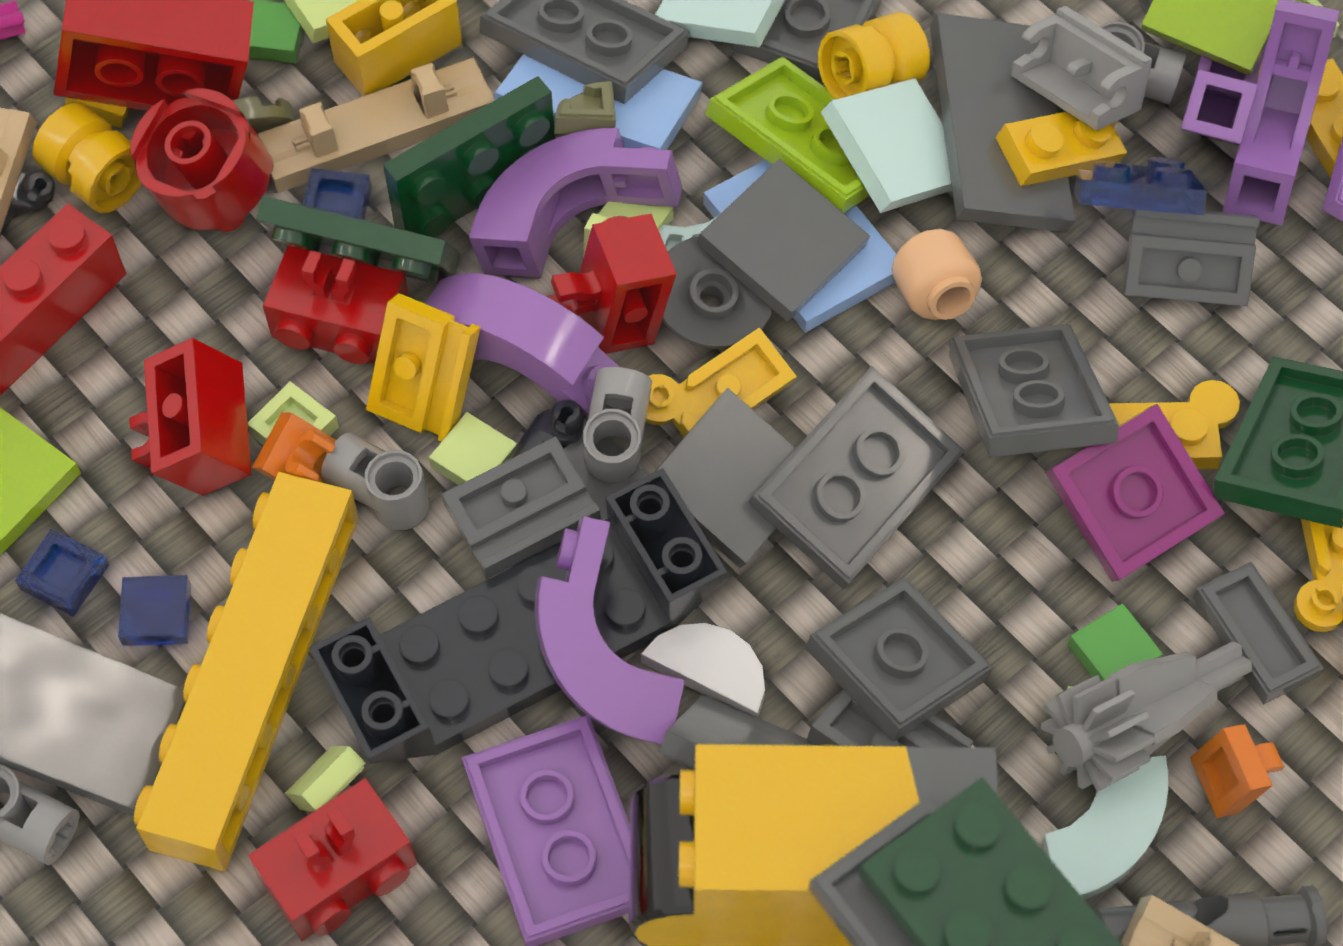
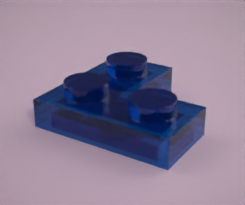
M1151 157L1148 160V166L1132 165V169L1129 165L1115 162H1094L1093 171L1077 169L1074 194L1078 203L1083 205L1204 216L1207 190L1192 170L1184 169V161L1164 157Z

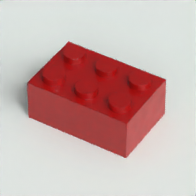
M66 0L53 95L148 111L153 105L163 99L169 104L177 99L186 97L183 91L194 88H204L220 92L232 101L239 99L248 64L254 1Z

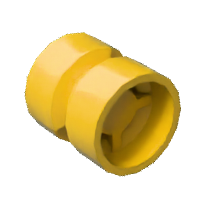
M900 11L865 21L862 26L855 24L829 32L821 40L818 50V68L822 82L835 100L914 78L919 84L926 77L930 65V49L924 31L913 17Z
M82 102L70 103L60 107L40 127L33 142L32 155L35 163L64 185H71L70 191L98 213H110L122 207L135 195L142 185L136 174L135 161L131 157V140L119 131L113 130L111 124Z

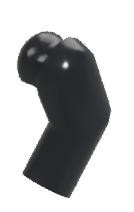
M33 170L20 173L0 237L12 217L43 209L53 200L55 182L47 172Z
M561 400L555 403L551 409L538 414L528 426L508 460L555 436L562 448L577 442L582 437L587 423L582 407L575 401Z

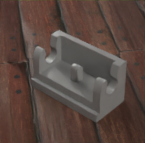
M1067 6L1058 8L1055 15L1031 25L1023 33L1022 38L1029 43H1037L1039 40L1040 42L1032 53H1025L1013 62L1011 76L1096 131L1141 110L1152 58Z

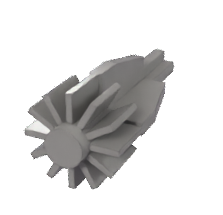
M1230 642L1197 660L1195 655L1183 652L1132 663L1110 674L1109 678L1100 681L1098 675L1093 676L1055 695L1056 699L1045 704L1044 709L1052 717L1041 723L1042 730L1053 734V744L1046 747L1048 754L1056 752L1058 757L1064 762L1060 769L1063 775L1077 769L1079 788L1084 789L1094 784L1096 791H1100L1138 771L1139 767L1150 762V755L1172 736L1183 730L1217 701L1218 691L1243 679L1244 675L1252 672V661L1242 656V645L1237 642Z

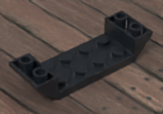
M664 468L606 496L608 519L604 521L610 522L595 586L593 609L600 635L607 646L620 659L650 644L658 635L677 627L728 578L727 570ZM561 543L380 635L372 620L368 617L309 647L370 764L440 754L562 690L546 665L540 649L535 624V594L538 578L544 576L565 581L567 570L556 568Z

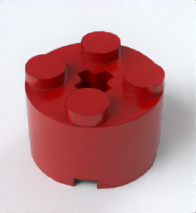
M194 88L183 91L186 97L177 99L169 104L163 99L144 114L134 130L130 148L131 157L135 161L137 176L166 213L177 223L197 230L217 229L221 232L234 231L243 224L246 215L259 203L268 187L274 167L271 155L243 113L224 94L210 89Z

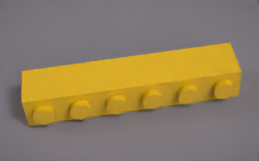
M278 472L270 493L263 492L258 498L253 514L254 534L248 549L240 548L231 567L230 583L232 589L225 606L218 605L214 609L208 624L207 642L210 643L202 664H194L187 675L183 690V700L186 704L178 724H170L163 735L159 749V761L162 764L153 786L146 785L143 788L136 803L134 823L137 825L136 829L149 851L226 872L309 653V647L314 640L359 521L352 490Z

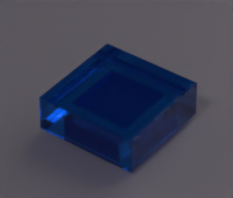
M311 168L302 205L364 220L372 188L370 175Z
M50 529L16 577L15 582L21 591L74 617L108 568L109 563L105 555Z
M188 575L122 577L118 638L122 646L188 644L191 582Z

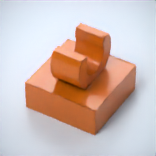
M281 412L252 468L274 481L278 472L322 483V464L327 453H332L334 450L336 439L293 413Z
M1245 724L1223 728L1190 757L1216 818L1239 814L1273 786L1268 773L1281 771L1285 768L1274 743L1268 742L1255 746Z

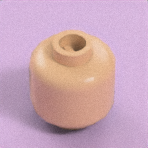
M943 229L927 230L911 237L901 246L894 257L891 270L895 284L909 307L921 318L931 320H947L962 315L973 304L975 297L980 291L982 282L979 265L963 240L952 231Z

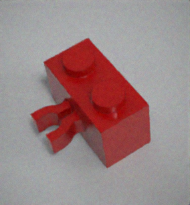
M652 214L634 217L614 216L601 223L592 224L580 273L567 272L552 275L551 285L555 294L548 295L547 297L577 316L581 315L585 322L604 337L598 347L605 354L644 347L655 343L677 273Z
M288 245L263 303V310L271 337L276 338L288 347L299 350L312 347L332 352L341 359L354 364L375 363L387 302L398 293L409 297L405 273Z
M190 338L145 359L147 412L130 417L129 424L131 430L149 436V439L144 445L131 449L132 461L151 468V474L202 496L251 476L242 362L194 338Z
M366 778L248 855L258 878L301 942L314 933L317 936H323L336 930L350 917L352 907L373 893L375 896L380 897L392 892L408 878L410 874L409 869L417 864L410 840Z

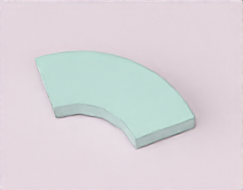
M1166 756L1151 757L1150 762L1139 767L1138 771L1100 791H1096V796L1090 809L1069 827L1044 835L1042 840L1044 852L1084 900L1104 892L1125 877L1141 859L1153 841L1162 822L1167 803L1168 767Z

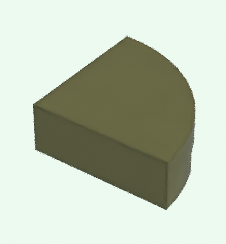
M612 81L587 84L583 86L582 93L573 96L569 100L567 98L563 99L558 104L556 110L554 134L567 135L589 129L615 128L616 115Z
M258 96L233 100L257 134L296 120L291 103L283 98H277L275 104L267 106L261 105Z

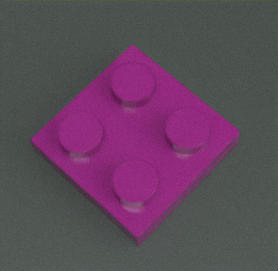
M1158 404L1148 407L1119 425L1118 443L1085 446L1045 471L1112 582L1126 577L1225 514Z

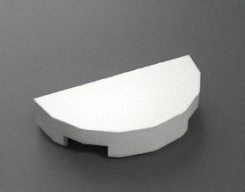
M708 623L679 625L658 635L641 653L642 664L664 675L684 679V685L757 718L759 717L765 696L763 667L751 646L731 630Z

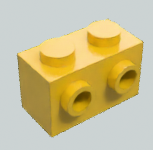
M358 0L326 18L334 62L362 96L390 87L409 76L412 69L429 64L462 45L457 0Z

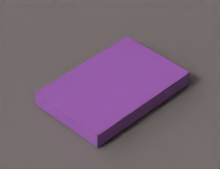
M588 715L462 757L463 766L525 946H538L657 904L656 893Z

